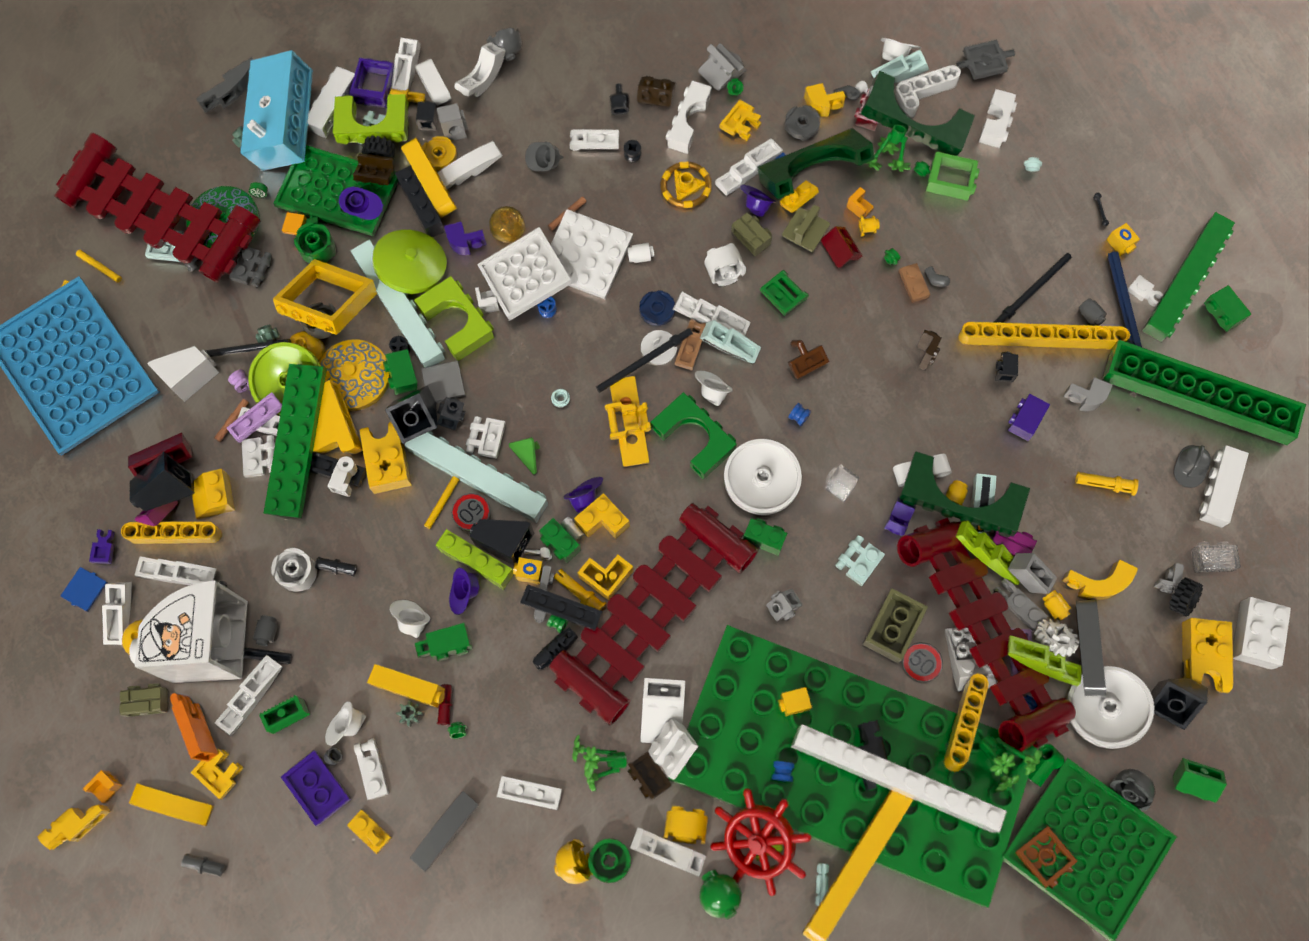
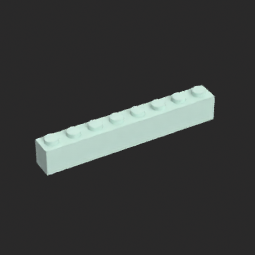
M368 240L350 250L366 278L374 281L377 295L423 367L435 366L445 360L443 346L440 342L436 344L434 340L435 334L431 328L427 329L424 324L427 322L422 314L418 315L416 313L417 307L413 300L409 301L406 297L408 293L398 292L389 288L377 277L372 264L375 245L373 246L371 241Z
M431 431L406 442L404 445L408 452L447 474L457 477L463 483L536 524L548 506L546 496L543 493L531 491L527 484L513 481L514 478L509 474L497 472V468L493 465L481 463V459L477 456L465 454L462 448L449 445L446 439L433 436Z

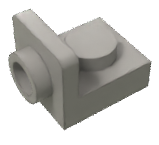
M1175 563L1168 568L1165 573L1166 580H1158L1155 582L1154 587L1160 588V591L1165 593L1174 592L1175 588L1177 589L1178 587L1177 585L1181 583L1184 565Z

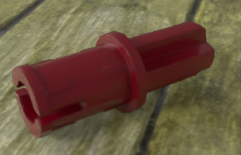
M442 684L441 687L445 688V696L443 702L439 704L437 724L450 725L451 707H453V704H451L452 685Z

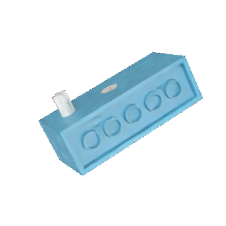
M292 50L251 60L241 154L262 171L301 163L305 160L313 70Z

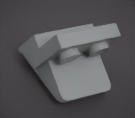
M721 43L716 47L711 44L707 48V51L710 53L708 55L709 59L699 69V73L716 90H721L733 78H738L747 71L740 56L727 50Z

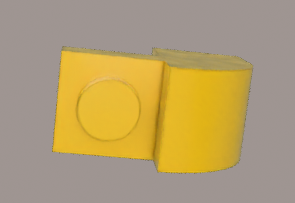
M823 83L807 86L804 98L806 104L813 107L820 117H828L831 109L837 110L844 106L845 94L844 91L826 94Z

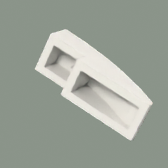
M405 38L400 39L399 52L395 57L391 89H410L416 71L415 65L418 63L421 43L419 41Z
M110 582L105 584L106 604L102 605L104 645H122L123 632L129 625L132 582Z

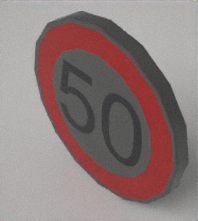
M475 493L464 494L453 504L452 518L458 527L470 531L474 523L477 524L479 519H489L490 507L486 499L481 495Z
M919 642L908 647L902 664L909 677L916 681L928 682L939 676L943 668V659L936 647L929 643Z

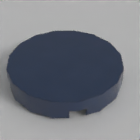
M661 290L648 292L640 301L639 312L641 318L652 326L665 325L675 315V310H673L675 301L667 292Z

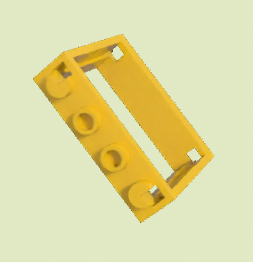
M314 259L273 298L277 313L312 327H317L325 332L338 335L377 295L372 279ZM317 278L355 292L332 316L293 302Z

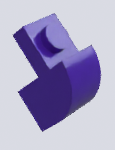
M462 221L444 226L450 247L457 254L471 255L470 248H480L482 245H486L483 230L465 234Z
M898 496L884 529L900 536L905 535L916 504H905Z

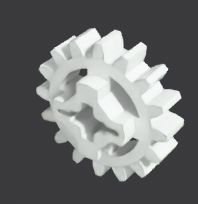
M1043 619L1035 628L1034 635L1037 636L1035 640L1040 641L1042 645L1049 646V651H1053L1056 656L1058 653L1062 657H1065L1066 654L1071 656L1078 648L1080 642L1076 639L1078 635L1072 634L1073 629H1068L1065 623L1060 624L1059 620L1053 622L1052 619H1048V621Z

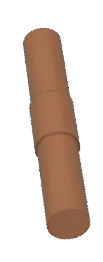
M581 197L567 209L575 212L587 201L584 197ZM566 210L548 225L551 231L560 225Z
M242 399L214 437L215 440L218 442L222 441L228 433L226 428L238 419L241 408L248 406L249 402Z

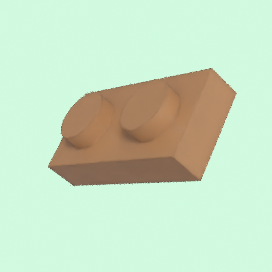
M917 263L899 269L900 276L912 303L930 297V292Z

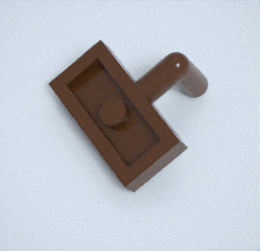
M802 340L791 341V346L798 347L801 354L788 362L795 379H799L830 362L822 345L807 351Z

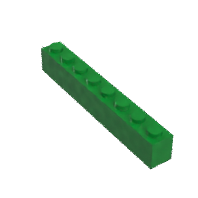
M1217 212L1212 215L1142 332L1160 342L1166 337L1170 338L1176 330L1173 326L1182 320L1184 316L1182 311L1184 309L1187 310L1193 300L1190 298L1192 295L1195 296L1201 288L1199 283L1208 276L1209 271L1207 269L1213 267L1218 259L1215 257L1216 254H1220L1226 246L1224 244L1225 239L1229 240L1234 230H1232V227L1235 224L1234 221Z

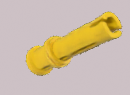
M1077 472L1075 478L1076 484L1112 489L1115 493L1120 491L1135 496L1138 490V479L1135 478L1129 480L1123 479L1121 476L1113 478Z
M562 568L558 570L559 574L556 573L554 575V579L580 599L581 604L601 610L602 612L607 607L606 602L600 601L593 591H587Z

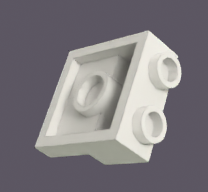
M671 719L664 724L659 737L652 741L648 752L654 762L662 766L667 776L675 780L698 745L683 724Z

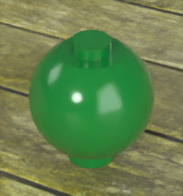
M716 869L702 876L704 884L701 886L699 893L703 909L709 915L716 918L725 917V919H730L735 916L742 900L741 889L737 881L729 875L718 874Z

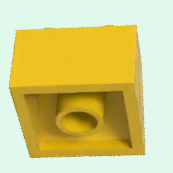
M222 468L202 473L194 480L195 493L192 497L197 520L235 511L230 477Z

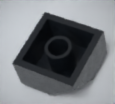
M1190 678L1160 681L1150 692L1154 702V714L1183 730L1188 727L1208 702V688Z

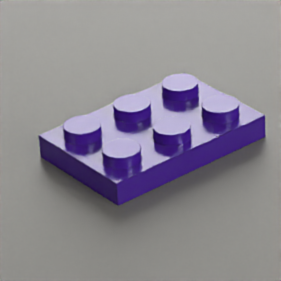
M315 750L281 776V779L317 827L351 800Z

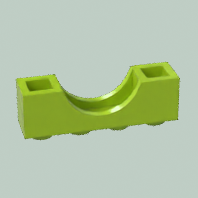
M447 529L435 545L443 554L467 565L503 590L514 576L512 568Z

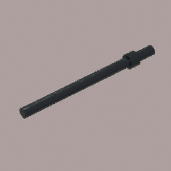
M1066 253L1011 306H1007L994 322L1004 323L1007 319H1011L1015 315V311L1072 258L1071 254Z
M688 328L678 335H673L666 343L596 386L597 391L601 393L673 346L677 347L682 343L681 341L693 334L691 329Z
M269 339L266 342L205 350V352L210 357L259 351L275 343H291V340Z

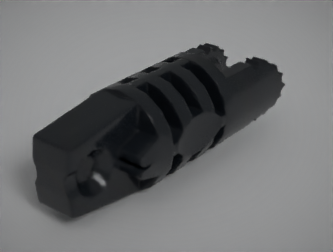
M567 628L543 647L542 651L532 660L539 671L544 670L561 651H567L578 638L571 628Z

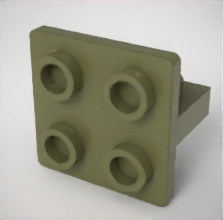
M813 205L811 210H805L800 207L785 228L782 237L814 252L828 230L830 222L818 217L820 207Z

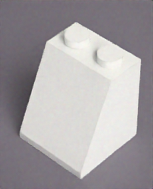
M195 346L147 363L184 402L219 373L215 368L217 364L203 349L199 351Z

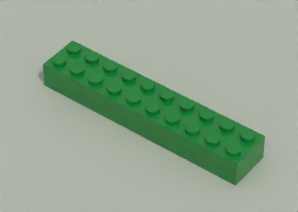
M1118 340L1112 347L1102 377V381L1284 445H1288L1298 438L1306 408L1305 403L1122 340Z

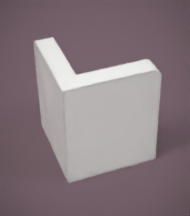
M476 287L478 305L482 313L499 311L498 302L492 290L480 293L479 287Z

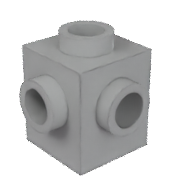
M793 589L775 593L771 596L772 600L766 604L770 614L776 621L791 619L796 615L794 612L803 606Z

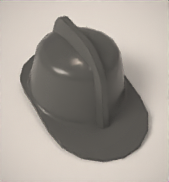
M549 142L532 143L528 146L525 154L526 164L533 171L554 169L559 165L560 159H563L559 149Z
M1189 445L1181 450L1174 468L1175 479L1182 486L1193 488L1204 481L1211 461L1209 452L1204 449L1205 446Z

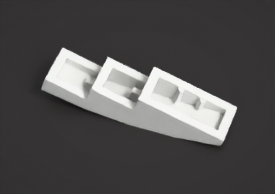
M772 139L766 141L746 153L743 160L731 166L728 173L716 179L715 185L726 196L756 176L758 174V166L773 161L783 150Z
M492 141L452 162L439 171L438 175L446 189H449L454 184L459 186L471 175L474 177L479 175L503 155L495 142Z
M684 292L679 294L673 310L702 324L703 322L707 323L715 320L725 328H733L743 336H745L751 323L720 305L716 307L701 298L697 300Z
M140 556L135 576L157 581L192 585L213 581L217 569L180 561L156 560Z
M266 655L239 686L240 690L228 702V708L214 724L232 736L262 699L283 667Z

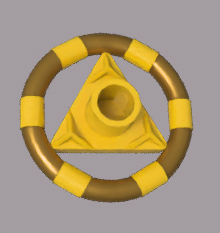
M688 161L678 162L666 169L661 177L660 188L662 195L672 205L680 208H693L702 204L708 198L712 189V180L710 174L701 165ZM678 169H694L701 174L705 181L693 177L689 172L678 171ZM673 172L677 199L667 189V181ZM705 186L699 198L693 201H682Z

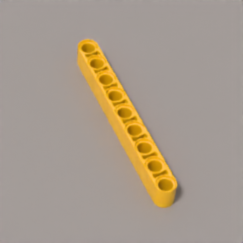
M967 322L963 325L958 337L960 342L966 345L1112 349L1119 340L1116 336L1120 337L1122 341L1127 342L1130 338V332L1127 328L1121 326ZM965 331L971 332L972 335L966 334ZM984 332L990 333L991 336H987Z
M890 790L802 932L804 936L811 941H826L912 803V798Z

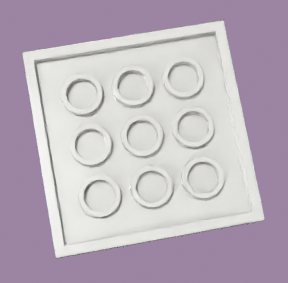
M567 209L552 240L551 247L573 282L569 285L570 287L606 300L628 250L627 248H629L633 239V233Z
M540 227L477 264L509 321L573 283Z

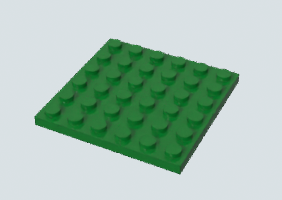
M1066 758L1063 766L1059 768L1002 858L1003 861L1106 939L1115 941L1177 836L1072 760ZM1047 826L1077 860L1072 866L1074 871L1063 873L1058 877L1057 881L1059 883L1052 889L1049 886L1045 888L1015 853ZM1049 836V840L1046 843H1041L1039 840L1036 842L1040 845H1047L1051 842V837ZM1056 843L1053 845V851L1056 855L1055 862L1047 867L1042 864V867L1038 869L1046 881L1069 862L1066 859L1067 856H1064L1061 852L1056 854ZM1031 845V846H1030V847L1035 848L1038 852L1040 851L1036 846H1034V845ZM1037 858L1036 860H1030V861H1031V862H1037V861H1038V858ZM1045 859L1044 862L1052 861V859Z

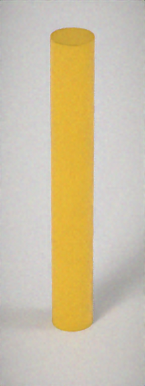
M77 250L76 256L117 283L122 280L120 275L82 250Z
M453 476L425 522L424 526L428 529H431L459 482L457 477Z

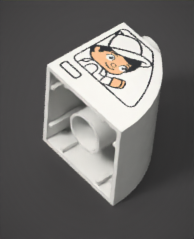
M215 580L192 584L172 593L158 603L140 623L138 639H134L130 645L131 661L135 664L136 668L171 683L242 679L248 601Z

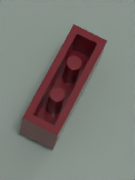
M181 432L128 456V468L134 477L163 451L178 463L192 458L191 446Z

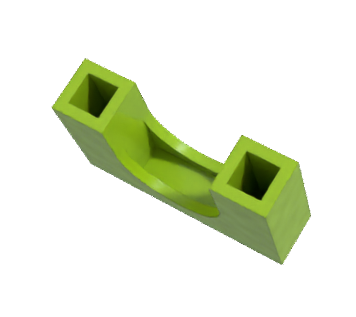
M405 94L388 95L385 118L380 123L372 126H364L356 122L357 106L353 96H335L333 135L337 143H364L365 138L367 139L368 136H375V138L380 136L381 139L384 137L387 141L394 142L408 140L409 103Z
M450 276L414 301L427 321L449 308H459L468 314V321L465 327L445 340L448 350L459 362L494 338L492 332L494 328L489 321L485 322L482 318L484 315L479 307L475 308L472 303L474 302L470 295L463 293L461 283L458 280L454 281Z

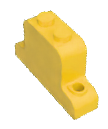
M328 380L324 383L313 451L326 454L339 447L343 453L357 454L363 451L344 398L338 384Z

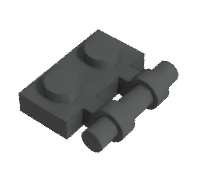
M249 247L246 250L242 248L236 261L237 264L229 276L230 279L246 285L253 279L251 284L258 287L260 282L264 280L266 268H269L271 264L272 254L265 252L264 257H261L262 253L260 250Z

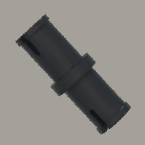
M318 557L315 563L316 569L330 571L335 575L340 573L355 577L357 572V564L341 562L340 559L330 560Z

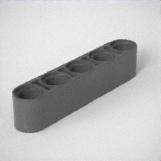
M1097 600L1076 601L1084 695L1106 696Z

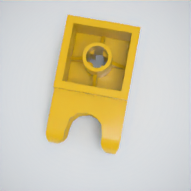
M391 422L388 423V433L381 439H375L368 427L361 428L360 437L368 484L371 491L377 494L412 486L404 443L402 444Z
M1189 618L1182 622L1184 678H1190L1202 684L1203 674L1205 673L1213 678L1215 689L1218 692L1229 693L1232 690V622Z

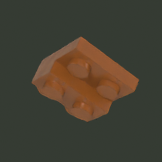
M1048 826L1015 852L1045 888L1049 886L1051 889L1059 883L1057 878L1063 873L1074 871L1072 866L1077 862ZM1049 836L1051 837V842L1047 845H1040L1036 842L1039 840L1041 843H1046L1049 840ZM1056 843V854L1061 852L1064 856H1067L1066 859L1069 862L1046 881L1038 869L1042 867V864L1047 867L1055 862L1056 855L1053 851V845ZM1031 845H1034V846H1036L1040 851L1038 852L1035 848L1030 847V846H1031ZM1038 858V861H1037V862H1031V861H1030V860H1036V859ZM1045 859H1052V861L1044 862Z

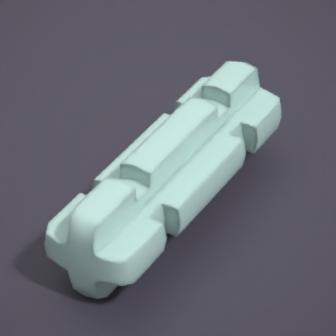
M825 863L817 864L816 893L818 895L816 896L815 903L817 906H819L828 891L829 876H827V873H829V865Z

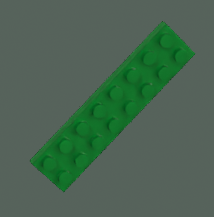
M289 364L263 514L302 519L327 371L325 367Z

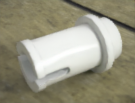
M565 518L560 524L578 541L584 536V533L574 523L575 520L573 518Z

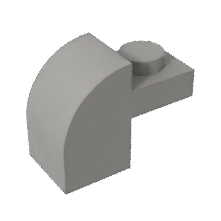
M1095 377L1089 383L1087 389L1071 383L1066 389L1064 397L1068 398L1071 402L1081 403L1080 411H1093L1100 407L1107 399L1113 384Z

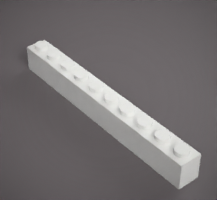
M805 725L798 727L791 746L792 748L989 832H1000L1006 814L1005 810Z

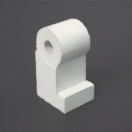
M345 456L338 460L327 486L331 492L350 497L352 489L349 483L352 476L357 472V465L352 458Z

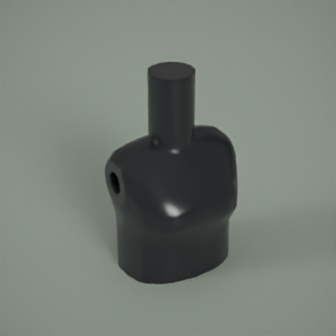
M620 83L616 84V93L610 95L611 113L613 115H622L629 112V94L623 93L622 84Z

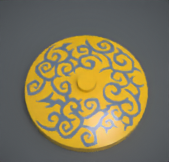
M356 339L339 342L330 347L319 360L320 365L327 368L325 382L331 380L338 384L348 411H359L372 406L382 398L388 389V378H390L389 372L385 373L383 361H386L385 355L377 346L370 342Z

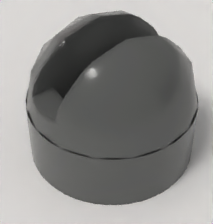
M336 747L330 748L324 755V761L328 765H336L342 760V752Z

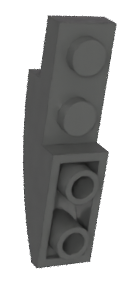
M252 57L243 61L232 70L227 71V73L222 75L225 81L196 98L205 113L219 104L226 108L246 91L250 62L253 60Z

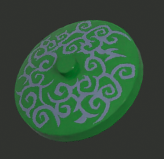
M219 186L209 189L199 195L191 204L192 207L198 210L204 201L219 208L223 213L218 220L227 223L229 220L228 216L235 205L247 209L260 219L259 209L253 198L247 192L237 187ZM186 220L187 228H188L189 224L191 223V222L188 221V220ZM256 229V231L254 232V234H251V235H250L252 238L254 237L255 233L257 232V229ZM210 232L202 245L211 248L218 235Z

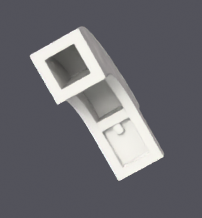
M492 42L482 46L477 65L468 76L455 82V89L468 97L472 94L478 97L484 93L492 84L501 68L505 49L497 47Z
M640 828L637 829L630 847L633 850L696 876L700 875L706 856Z

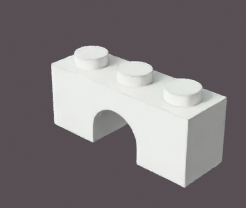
M995 89L987 114L996 116L998 120L986 119L979 143L1000 148L1001 143L1006 142L1009 133L1006 131V128H1010L1013 119L1010 115L1014 113L1017 102H1014L1016 94Z

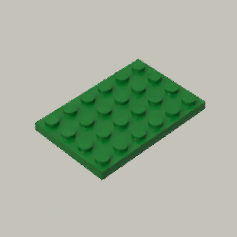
M306 145L304 162L290 166L273 204L277 208L307 217L313 215V217H318L321 221L374 236L398 180L394 174L389 185L354 181L353 173L358 166V160ZM353 186L375 193L383 204L381 214L375 219L366 220L344 212L339 205L341 192Z

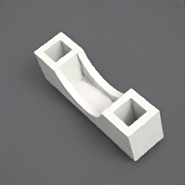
M692 81L690 87H686L684 92L685 99L680 101L679 113L674 116L672 121L673 127L671 130H668L666 135L668 148L688 154L694 140V129L688 125L687 119L695 112L706 111L711 99V86Z

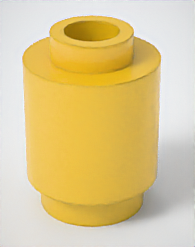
M954 480L949 485L945 496L962 506L968 493V486L964 482Z
M1054 590L1042 598L1045 602L1044 606L1054 619L1059 618L1061 621L1070 615L1069 610L1072 608L1061 593L1058 594Z

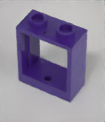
M359 58L349 93L350 96H353L356 104L387 108L394 70L392 62ZM366 72L387 75L382 92L362 89Z

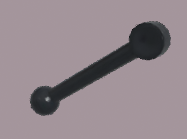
M1095 193L1093 198L1098 203L1103 220L1102 225L1108 226L1109 220L1106 219L1100 200L1102 195Z

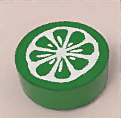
M253 182L250 184L249 193L257 198H265L268 188L262 183Z

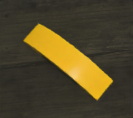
M136 783L129 804L203 826H207L214 807L207 803L181 797Z

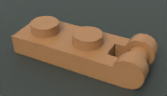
M690 319L687 329L690 328L693 334L682 341L675 360L676 366L693 370L703 343L700 337L706 323L703 322L701 324L694 319Z

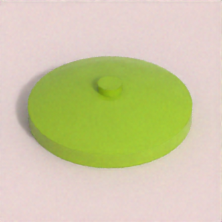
M403 229L390 232L377 242L373 250L372 264L377 277L386 286L398 292L417 294L426 292L441 282L445 275L447 259L443 248L434 238L420 231Z
M289 342L275 343L260 351L251 364L248 377L250 392L255 402H260L272 392L282 404L289 364L321 366L315 355L307 348Z

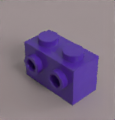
M1029 394L1026 399L1022 398L1017 406L1019 409L1018 413H1013L1008 422L1011 424L1008 431L1029 441L1037 430L1050 404L1032 394Z

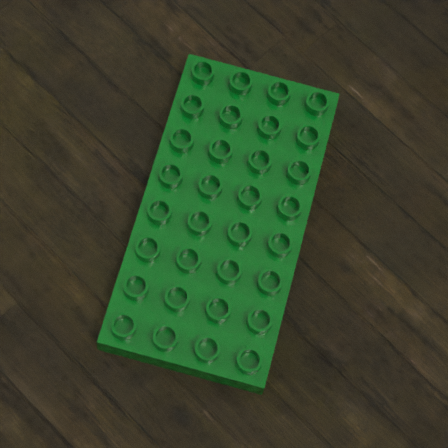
M727 625L687 731L698 747L675 780L668 778V780L738 809L747 807L743 794L746 788L752 791L755 805H764L775 810L782 799H786L788 806L782 815L789 822L793 831L800 834L809 833L811 838L851 854L891 789L876 784L877 788L865 791L862 777L794 749L791 746L798 727L805 725L849 745L860 747L863 746V743H860L858 725L878 720L880 731L875 733L874 736L883 737L888 754L887 761L1006 811L1000 832L992 833L913 799L874 864L978 906L989 908L1003 863L1002 856L1006 852L1029 775H1026L1027 770L1025 767L1028 764L1025 760L1001 746L1002 752L999 756H1002L1003 753H1006L1007 756L1015 755L1012 760L1015 762V765L1008 767L1009 772L1004 774L1008 775L1009 778L1019 775V781L1013 784L1012 787H1007L1005 791H995L1002 783L1000 775H995L996 771L990 770L993 765L984 755V751L979 747V744L988 735H991L994 739L998 738L999 730L980 722L977 726L967 763L961 770L952 772L945 767L944 758L957 713ZM806 687L812 708L790 716H786L785 712H781L778 700L781 699V694ZM963 719L966 724L970 725L967 720ZM958 737L960 742L965 743L962 738ZM1032 746L1022 753L1034 757L1037 748ZM953 756L955 761L960 762L956 756ZM774 761L795 764L791 773L793 782L772 779V774L775 773Z

